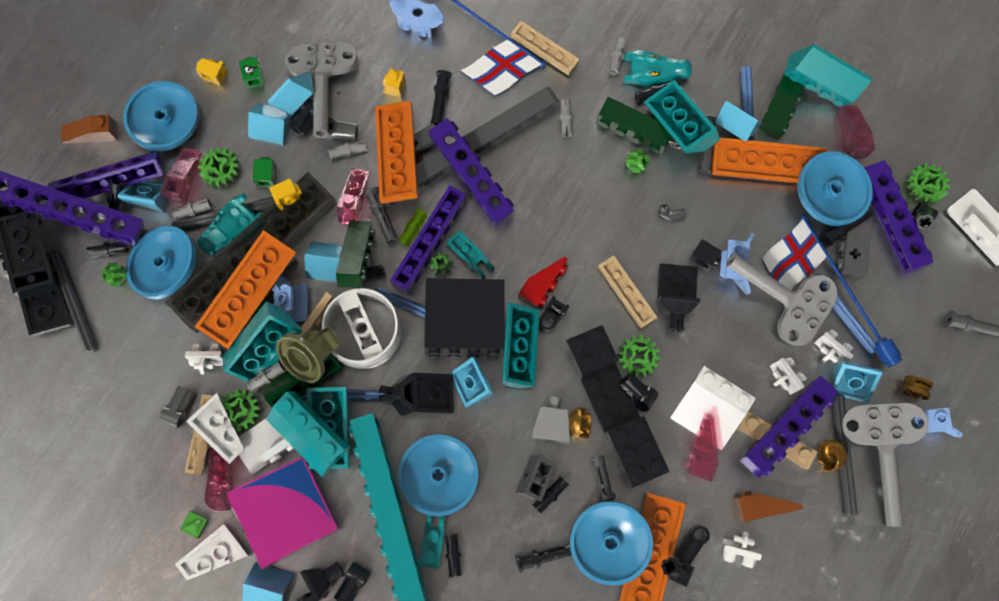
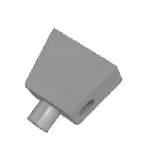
M549 397L548 407L540 406L531 439L569 443L568 410L560 409L561 398Z

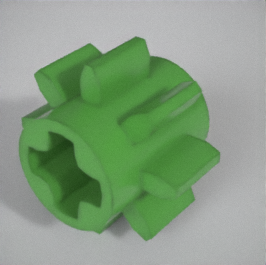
M635 149L634 152H630L627 156L626 165L629 169H633V173H641V170H646L649 165V156L647 153H643V149Z
M438 252L436 258L431 257L434 264L429 266L430 269H436L434 271L435 275L440 273L445 277L447 271L452 272L449 265L453 264V260H448V254L443 256ZM443 262L445 263V266H443V265H441L440 267L438 266V263H440V264H442Z
M117 262L107 263V266L102 269V279L105 283L110 284L111 287L120 286V282L126 279V270L123 266L118 265Z

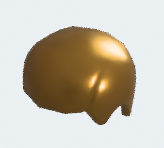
M578 407L569 415V431L576 438L588 439L590 436L591 414L585 412L587 411L586 408Z
M826 440L820 444L818 461L825 466L823 468L824 471L833 472L845 465L847 452L839 441Z

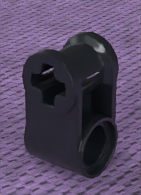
M553 296L539 319V330L544 334L552 333L560 320L565 316L570 305H564ZM544 320L551 321L552 326L545 327L542 324V322Z

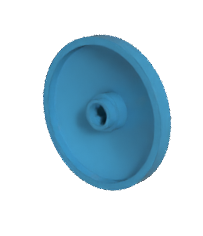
M157 81L138 89L129 98L123 113L124 126L129 136L139 146L153 151H165L180 146L192 136L199 121V108L193 95L182 85L170 81Z
M834 151L820 153L803 166L798 177L797 190L803 207L813 218L831 226L850 224L862 217L871 204L873 189L870 177L865 168L856 159L847 154Z
M162 226L146 233L136 243V246L133 247L127 261L126 275L131 288L139 295L148 299L166 298L182 288L190 278L196 263V247L192 238L174 226Z
M430 435L416 441L403 455L398 469L399 487L405 500L417 511L430 516H446L459 511L471 500L478 484V466L474 455L460 440L447 435Z
M603 501L591 505L578 516L571 531L570 548L576 565L588 578L605 585H620L634 580L645 570L652 556L653 538L647 521L635 508L618 501Z

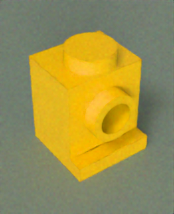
M201 58L196 65V72L201 79L218 85L222 84L228 71L223 61L218 63L213 59Z
M389 69L383 80V85H385L383 92L385 94L397 97L402 96L406 84L404 72Z
M290 178L269 188L280 210L284 209L283 205L293 204L296 199L300 198L299 194H302L298 184H293Z

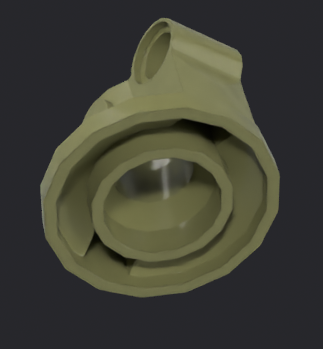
M329 326L320 332L315 330L308 331L302 336L285 334L277 341L276 350L281 363L289 373L306 383H315L324 374L323 360L341 346L342 342L333 328Z

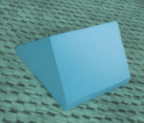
M307 72L288 78L268 100V103L293 115L313 93L311 73Z
M725 101L715 123L745 142L760 126L757 119L728 101Z
M258 103L249 111L248 137L284 146L293 115L274 106Z
M142 181L126 186L118 194V198L129 207L164 212L170 192V185Z
M311 241L305 252V278L337 282L336 270L343 245Z
M473 356L449 373L453 374V382L466 408L493 395V391L476 356Z
M842 361L833 366L830 384L838 391L836 396L841 395L846 399L869 403L883 372L882 370Z
M255 562L243 583L242 601H286L294 573L271 566L261 570L258 562Z

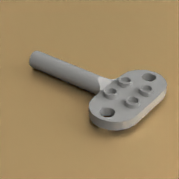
M347 42L302 44L290 49L285 56L286 68L291 75L297 76L310 72L312 78H314L313 135L317 138L328 136V79L333 75L348 73L357 65L358 57L356 50ZM348 55L352 56L350 59H345ZM293 60H298L297 63H290Z
M733 253L727 260V267L784 304V311L777 323V331L779 337L785 343L792 346H803L809 343L836 302V285L829 277L824 275H811L800 284L796 291H791L736 253ZM822 281H825L826 288L821 291L819 285ZM794 330L795 337L792 340H789L788 334L790 331Z
M913 403L861 404L850 408L843 417V431L850 441L859 445H874L879 450L885 522L887 526L903 525L896 447L899 444L917 442L928 431L929 422L927 415L919 406ZM914 417H920L923 419V425L915 428L911 425V420ZM850 420L857 421L859 424L858 429L854 431L849 430L846 426L847 422Z

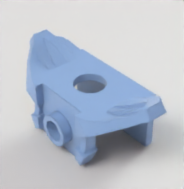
M390 0L389 2L393 13L397 16L398 25L406 31H415L422 37H432L431 28L439 26L446 18L433 3L430 5L419 0ZM413 11L418 12L422 15L416 17L413 15Z
M753 233L745 241L728 240L727 250L721 252L720 276L724 279H733L746 295L751 293L748 280L727 267L726 263L733 253L738 254L749 262L750 243L755 237Z
M280 275L272 289L274 291V305L283 309L296 323L306 321L308 319L307 283L292 286L283 275Z
M949 408L923 410L929 422L926 433L944 432L954 437H962L963 433L952 427ZM914 417L911 420V425L919 428L923 425V419Z

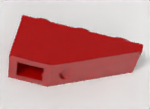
M563 257L528 278L518 294V299L537 310L540 306L544 307L549 298L547 294L550 290L554 291L559 282L557 278L560 274L563 276L568 269V265H566L568 258Z

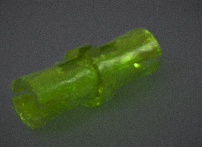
M417 209L412 219L405 224L406 227L397 241L404 246H408L413 236L419 232V227L427 217V214Z

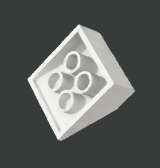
M703 366L698 371L670 419L719 450H722L756 398Z

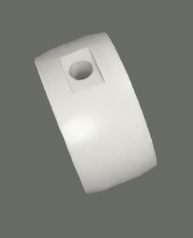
M357 288L345 291L331 301L323 315L322 330L329 326L332 327L335 317L343 310L365 359L361 361L346 359L334 350L331 354L337 360L352 368L371 369L384 364L395 354L402 338V322L395 306L387 297L374 290ZM367 299L381 302L394 314L395 332L390 344L384 351L360 300ZM360 326H367L366 332L358 333Z

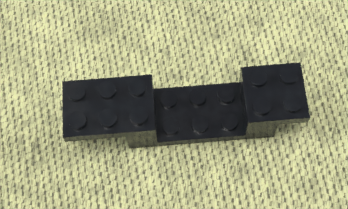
M24 193V194H21L19 197H20V198H24V197H26L28 194ZM0 201V246L12 292L20 300L29 336L34 337L71 326L60 284L55 271L51 268L39 224L43 223L41 215L35 212L28 213L15 205L14 207L7 206Z
M603 325L567 339L566 343L574 358V368L612 452L615 451L631 488L670 472L645 416L640 417L632 397L620 386L619 382L622 376L616 365L619 360Z

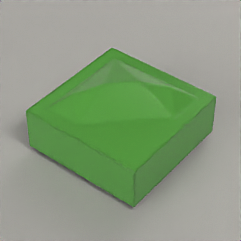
M189 511L180 530L195 538H200L209 520Z

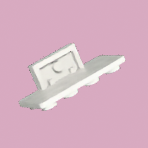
M971 189L947 208V213L996 266H999V214L976 189Z
M267 418L238 437L244 448L239 456L252 474L257 473L270 463L273 464L282 458L281 455L287 451L291 452L294 450L267 421Z

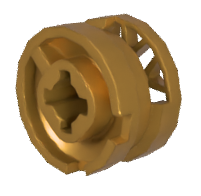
M905 376V385L901 388L902 394L915 399H930L931 393L929 391L932 390L934 384L932 381L918 376Z

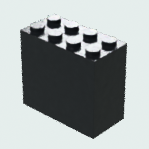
M426 278L424 355H428L429 358H440V355H448V358H459L460 355H467V358L487 356L488 359H497L498 356H502L505 349L504 279Z

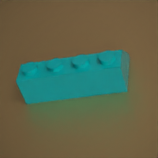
M816 44L790 54L784 71V75L790 77L792 81L804 85L806 89L818 93L820 97L832 101L834 105L839 107L853 103L872 81L870 76Z
M675 80L644 101V104L686 154L705 151L720 141L716 127Z
M266 301L223 355V371L245 381L254 378L260 374L261 370L268 369L279 360L276 350L277 341L285 334H296L299 336L302 328L283 309Z
M508 303L502 378L505 386L519 389L535 387L540 310L514 303Z
M347 387L307 388V404L349 445ZM349 450L331 469L349 468Z
M287 391L275 403L268 415L267 421L321 477L351 448L296 391Z

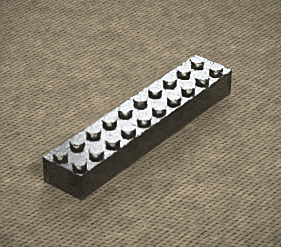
M309 172L296 182L302 194H299L300 198L296 199L293 204L283 205V210H280L274 202L165 301L191 330L196 333L200 332V330L195 328L196 324L263 230L291 248L337 205L335 198Z

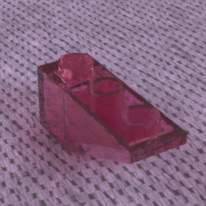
M858 105L839 107L838 111L848 155L854 159L868 157L876 148L872 131Z
M186 148L182 149L168 171L160 192L167 200L186 204L198 168L199 159L202 155L201 152Z
M351 168L337 204L339 223L348 224L349 220L358 221L370 171Z
M707 414L706 419L703 418L700 423V436L695 437L692 445L694 452L692 456H688L685 466L688 467L687 471L689 474L712 482L719 460L714 418Z
M211 448L204 501L211 512L231 510V503L227 497V492L233 490L232 462L229 464Z

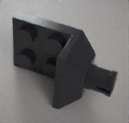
M659 264L656 306L665 316H669V331L674 332V329H676V332H683L684 319L700 303V298H696L698 267Z
M413 372L400 377L392 386L381 385L379 388V393H386L379 395V400L392 401V405L401 416L413 413H453V374Z
M336 561L325 569L311 568L301 571L300 574L310 593H306L297 600L322 601L328 597L333 587L332 583L345 576L339 562Z

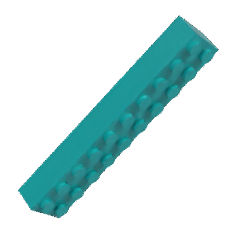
M372 413L349 420L351 426H348L350 437L354 438L356 443L353 446L354 453L361 461V465H358L360 475L366 480L364 490L366 496L370 497L372 502L369 505L372 517L375 516L377 520L375 531L377 536L381 537L383 545H380L383 558L387 557L388 561L386 566L387 575L389 578L392 577L394 586H391L394 599L398 598V601H429L379 419Z

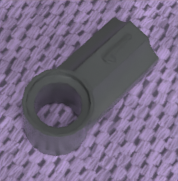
M328 117V127H333V129L328 131L326 139L333 140L338 138L356 141L358 124L339 122Z
M178 385L169 404H166L161 410L159 419L179 428L186 418V410L195 393Z

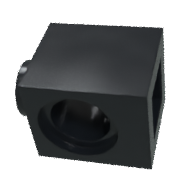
M702 239L689 260L709 271L712 266L716 268L722 259L718 257L722 251Z

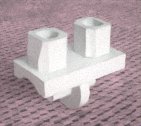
M834 330L825 332L814 344L825 354L822 358L824 362L829 359L837 364L842 361L847 362L854 356L851 354L853 347L849 343L841 345L837 341L839 336Z
M193 344L191 350L185 352V358H188L190 366L200 370L201 375H206L208 369H214V366H223V350L220 344L210 345L209 351H204L205 348L201 344Z
M791 357L781 358L769 366L773 371L774 377L777 379L773 385L776 387L780 384L784 390H787L792 395L805 387L803 384L807 378L803 373H794L791 368L795 366V362Z
M743 531L741 536L734 535L733 540L722 539L724 561L734 563L736 554L743 556L741 560L742 565L753 568L756 560H761L762 554L759 553V547L754 546L755 540L748 539V532Z

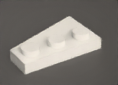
M217 393L186 421L229 464L244 450Z
M223 524L175 565L186 580H191L250 555L229 527Z

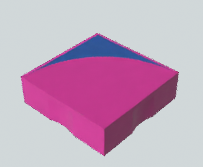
M303 457L227 492V497L239 523L242 525L261 570L288 557L298 549L312 545L338 530Z

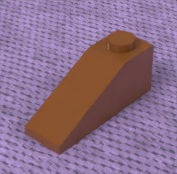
M109 114L92 115L61 126L62 144L117 140V122Z
M751 490L741 492L739 497L734 498L740 522L804 509L802 504L759 493L751 494Z

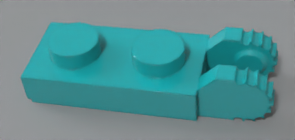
M460 230L446 242V245L471 270H474L480 278H486L485 273L477 266L480 262L491 272L495 269L486 259V256Z
M427 515L419 566L439 569L445 533V516H439V527L431 526L434 516Z

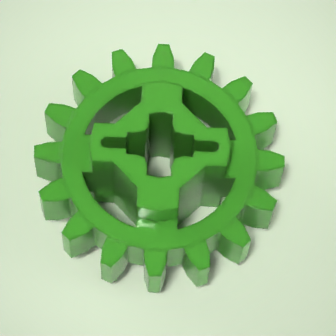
M217 147L216 151H213L211 148L210 154L203 153L205 158L199 159L202 165H198V168L200 170L199 175L205 183L209 182L212 187L216 183L221 188L222 183L228 186L229 180L234 182L233 176L239 175L236 170L240 169V166L237 164L239 160L232 151L229 152L227 148H224L222 151L220 147Z
M924 163L922 166L918 165L909 173L910 177L906 181L910 182L907 188L912 189L910 195L915 194L916 201L921 198L923 203L929 201L932 204L935 201L939 202L948 194L947 190L951 186L946 183L950 179L945 178L947 172L942 173L941 166L936 169L934 163L929 167L927 163Z
M633 335L632 341L628 338L625 339L626 345L621 344L620 346L623 351H619L617 354L622 356L618 363L624 364L621 369L627 368L628 373L634 372L636 377H638L639 373L645 377L646 371L650 374L653 373L651 367L657 368L658 364L655 361H659L661 358L656 356L660 352V349H654L656 342L650 344V337L643 340V335H640L639 339ZM636 344H642L645 347H638ZM627 349L630 353V358L628 360L626 358ZM643 352H645L642 358H638L633 361V359L636 356V353L642 354ZM649 353H651V362L648 360ZM633 365H638L641 369L635 368Z
M236 389L235 394L228 391V397H221L224 400L222 405L226 413L227 411L229 412V420L234 429L237 427V431L242 432L243 427L247 430L250 429V423L256 425L254 418H260V415L256 413L261 410V407L256 406L260 401L253 399L255 396L253 393L248 395L247 390L244 389L241 393L239 389ZM248 401L251 405V410L248 408ZM241 408L242 412H236V409Z

